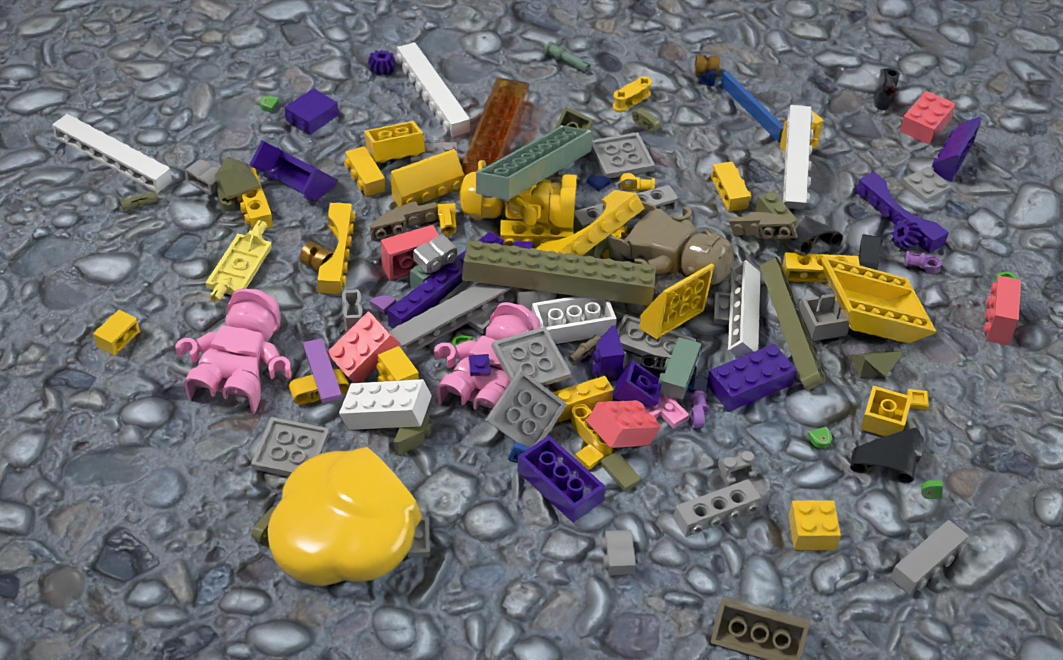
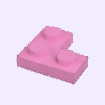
M661 393L657 406L644 407L655 418L661 416L673 429L689 420V414L669 395Z

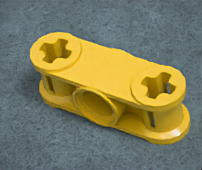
M645 76L639 77L632 83L615 91L613 109L617 112H624L648 98L651 94L649 88L652 80Z

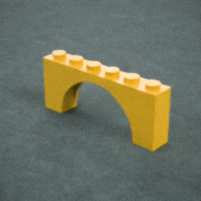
M614 190L601 200L606 209L589 226L559 240H546L535 249L582 256L645 208L637 193Z

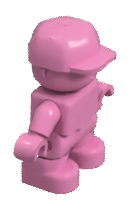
M238 289L232 294L231 300L227 305L228 315L225 318V325L220 326L217 332H208L196 339V342L191 338L181 339L176 343L175 348L177 357H183L185 353L189 352L192 363L199 359L200 351L204 353L199 360L198 366L188 372L184 381L189 401H191L198 386L210 389L211 396L213 397L217 391L223 393L224 399H227L229 394L248 396L251 412L255 414L260 402V371L263 363L265 362L269 366L271 379L275 378L277 371H285L286 378L291 379L292 371L289 360L281 357L275 345L268 342L272 335L278 332L281 314L277 300L261 290Z
M507 302L500 303L490 316L485 336H481L477 341L468 340L456 345L455 348L452 344L446 342L438 344L434 349L435 360L447 357L448 368L455 365L456 358L461 360L456 365L453 373L444 376L438 385V404L442 405L448 393L451 392L461 396L462 405H465L467 400L473 402L475 410H477L479 405L493 409L510 384V381L491 347L492 342L541 328L537 315L523 305ZM489 354L490 375L470 376L468 356Z

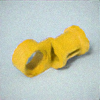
M625 173L620 178V186L624 190H635L636 193L640 191L645 192L655 188V178L651 180L640 179V177H635L631 173ZM625 180H631L632 183H628V184H627V183H625L624 181H625Z

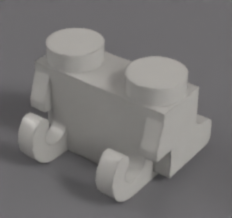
M750 451L736 454L734 458L727 457L718 460V466L721 470L720 476L727 486L736 482L734 477L730 478L732 471L742 469L743 472L749 471V477L757 476L754 454Z

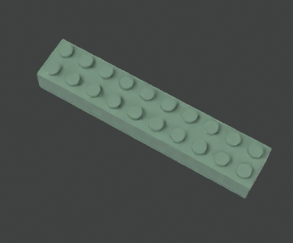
M560 126L476 172V194L483 195L485 198L496 197L501 201H509L514 196L519 195L524 190H528L529 187L536 185L541 180L553 175L556 171L561 170L563 167L570 165L573 161L592 151V131L568 126Z

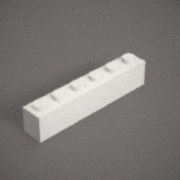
M790 105L788 111L783 203L787 208L804 210L805 205L809 204L810 193H807V187H810L811 177H808V171H811L809 155L812 154V145H809V142L813 137V129H810V124H813L814 113H811V107Z
M746 260L733 267L731 272L728 351L737 358L758 350L760 272Z

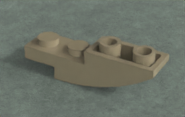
M412 202L385 213L370 225L371 241L406 233V227L438 220V206L436 202L418 206L417 202Z
M750 212L747 217H731L729 220L734 236L762 235L763 239L798 237L793 221L777 214Z

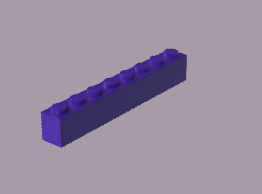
M488 232L478 240L483 243L504 245V240L492 232ZM466 250L458 255L454 262L446 264L387 310L388 326L394 329L396 326L439 305L443 298L463 282V262Z

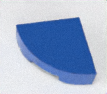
M514 442L508 460L518 461V456L531 447Z

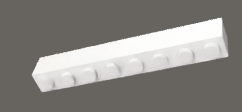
M414 42L397 47V63L401 64L404 73L408 74L411 83L415 84L416 90L422 94L423 100L429 104L430 110L435 113L437 120L442 123L444 130L451 137L470 132V118L417 44Z
M66 114L52 124L56 139L157 193L172 182L171 170L168 166L157 162L155 159L129 147L127 144L121 143L77 118Z

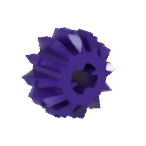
M375 50V53H370L368 65L370 71L375 72V75H389V72L394 71L396 60L393 53H389L388 50Z
M903 219L897 222V226H893L894 231L891 232L893 236L891 241L894 242L896 247L909 250L910 248H915V243H920L918 238L922 236L919 233L922 228L918 226L917 222Z

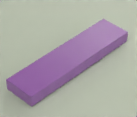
M322 338L303 342V348L321 402L327 403L342 399V394Z

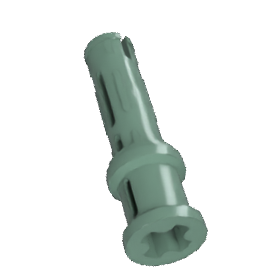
M552 41L548 42L544 49L545 55H551L557 61H564L584 73H587L590 69V63L568 53L564 47L554 45Z

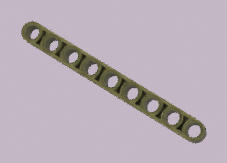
M775 256L761 264L760 270L801 382L806 390L809 391L825 383L826 379L784 268Z

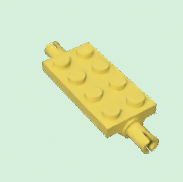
M258 220L254 228L247 234L236 235L206 281V288L213 290L209 295L210 301L220 303L225 293L232 295L236 290L248 287L272 248V242L265 241L262 238V234L267 229L266 222Z

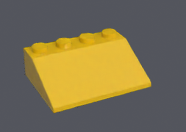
M711 263L664 290L641 314L639 328L655 339H658L703 312L714 265Z

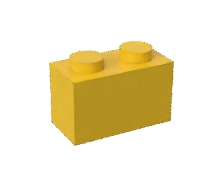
M118 310L93 333L96 347L115 356L140 332L138 320Z

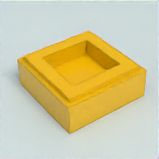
M908 389L907 395L912 397L909 408L928 410V391Z
M591 444L575 454V459L587 470L595 467L604 458V455Z

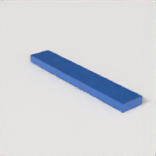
M728 71L723 72L721 86L777 142H780L784 125Z

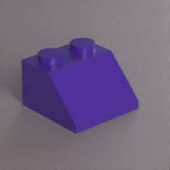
M616 325L608 329L597 342L596 351H593L595 364H592L593 375H596L597 378L606 376L609 382L618 380L619 374L623 371L625 355Z
M632 360L619 374L613 397L617 401L636 400L641 402L644 407L657 406L661 396V385L658 384L659 378Z

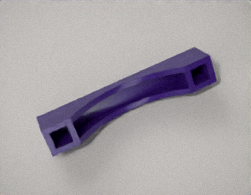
M876 172L859 179L856 192L896 226L897 222L903 219L913 220L918 223V226L922 228L919 232L922 236L918 238L920 243L917 244L929 254L945 246L949 232L937 222L917 217L903 209L890 195L887 181Z

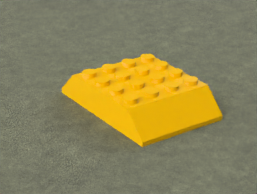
M826 256L821 258L828 285L832 289L835 299L838 301L842 313L845 315L852 330L905 343L917 341L937 332L908 278Z

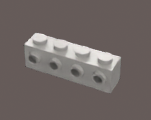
M947 520L894 567L890 579L910 595L916 590H922L930 577L934 579L940 573L943 566L947 567L952 563L956 554L961 555L968 546L966 542L969 535L950 520Z

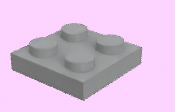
M929 167L911 174L902 180V185L925 204L950 192L952 188L948 182Z

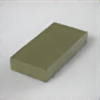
M618 452L600 461V465L624 492L641 483V477Z

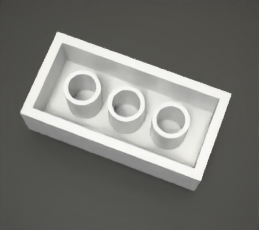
M574 296L532 303V312L539 318L541 328H547L555 344L589 339L594 335L601 337L611 326L616 325V316L609 300Z
M423 379L351 383L339 415L348 430L419 427L422 425L432 395Z

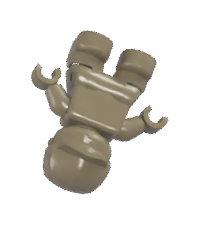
M641 201L645 209L639 212L640 221L635 227L628 225L627 233L622 232L621 239L611 235L608 236L610 259L621 262L633 259L636 264L656 266L655 274H665L666 272L675 274L682 267L684 274L690 276L712 263L714 269L709 291L715 284H719L727 278L734 262V249L727 239L718 234L712 236L705 233L697 234V230L692 224V211L687 206L683 207L682 217L672 215L671 218L662 209H657L655 205Z

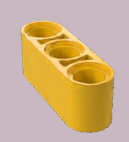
M335 369L333 371L341 394L344 395L350 387L348 380L341 369ZM313 375L297 378L290 382L289 389L295 404L303 405L321 400Z
M584 404L575 405L571 416V426L588 445L594 446L604 457L611 455L613 448H610L586 421L592 412L591 409Z

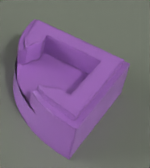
M378 296L370 300V306L383 314L397 303L396 298L391 296Z

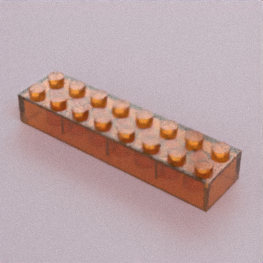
M496 78L463 161L464 177L471 172L478 171V162L480 160H484L487 167L508 155L529 99V83Z

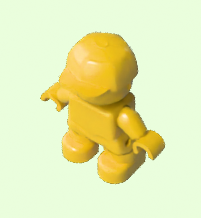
M484 160L478 162V171L486 167ZM471 172L462 181L460 190L461 209L465 215L478 221L483 218H498L502 214L503 208H505V216L508 219L523 220L528 225H534L537 222L544 225L554 224L556 227L573 228L577 175L564 174L561 183L552 182L551 184L550 180H541L509 201H501L496 197L485 198L483 195L476 194V172Z

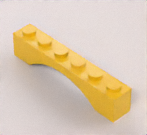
M330 203L328 213L329 229L338 239V245L330 259L319 268L317 280L319 293L341 294L342 287L346 286V276H344V273H348V262L346 260L350 259V249L348 247L352 245V236L350 235H353L354 224L352 222H355L356 216L355 211H352V204Z

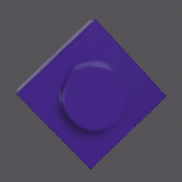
M489 354L468 356L470 376L490 375Z

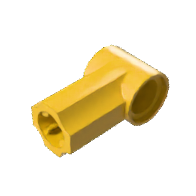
M455 203L437 204L441 233L445 234V236H452L457 228L455 220L456 205Z

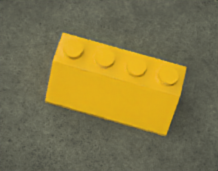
M452 149L391 171L392 198L399 207L412 202L421 204L461 189L464 173L456 151Z

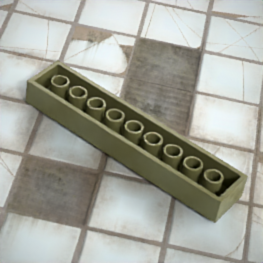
M468 241L463 262L462 280L649 306L652 303L655 288L656 266L636 264L629 261L621 262L612 259H600L592 256H578L571 253L563 254L555 251H541L535 248L527 249L518 246H505L498 243Z

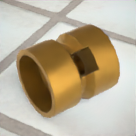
M696 55L695 76H705V74H708L709 77H718L720 57L710 55L707 58L706 55Z
M310 241L303 247L300 253V262L308 267H313L314 270L319 272L320 266L327 262L334 252Z

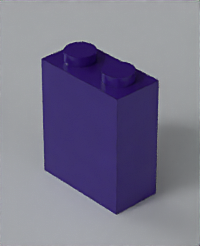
M314 88L285 107L286 121L309 135L339 116L338 103Z

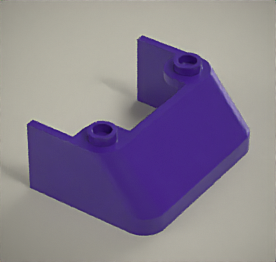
M263 140L249 166L264 173L263 176L272 181L275 178L300 191L304 195L303 198L310 202L318 201L335 187L338 179Z

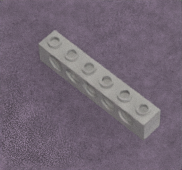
M669 185L637 194L641 201L655 205L657 209H662L666 214L677 211L679 198ZM604 204L574 211L573 227L579 232L599 218L606 209ZM640 213L623 225L627 226L639 222Z

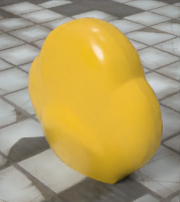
M368 447L349 451H332L306 460L290 474L283 487L282 499L269 520L268 541L272 556L279 568L289 577L307 585L325 586L344 580L352 582L370 581L389 573L404 559L412 546L415 529L422 518V514L415 498Z

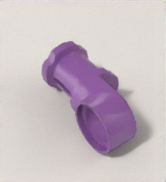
M906 251L904 266H918L927 273L935 274L940 270L941 260L934 256H927L925 253L917 254ZM929 263H932V264H935L936 266H935V267H932V266H929L928 264H929Z
M699 390L691 393L689 396L690 402L693 404L691 412V426L693 429L704 428V416L710 412V408L706 404L707 394Z

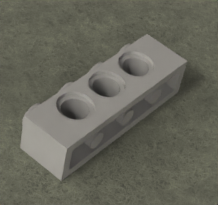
M747 479L676 505L673 519L685 537L697 535L706 529L716 528L722 523L735 521L741 516L755 513L759 510L761 496L750 480Z

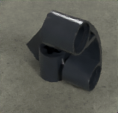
M880 69L874 93V105L878 110L884 111L889 109L900 77V72L896 69Z
M805 216L796 228L798 237L790 238L789 248L805 256L810 253L816 239L836 248L842 243L843 235L827 225Z
M916 427L860 445L852 450L850 469L856 473H865L876 466L896 470V479L898 481L911 483L914 481L916 464L922 456L924 437Z

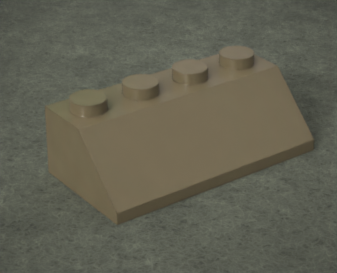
M723 595L710 643L768 660H801L810 620Z

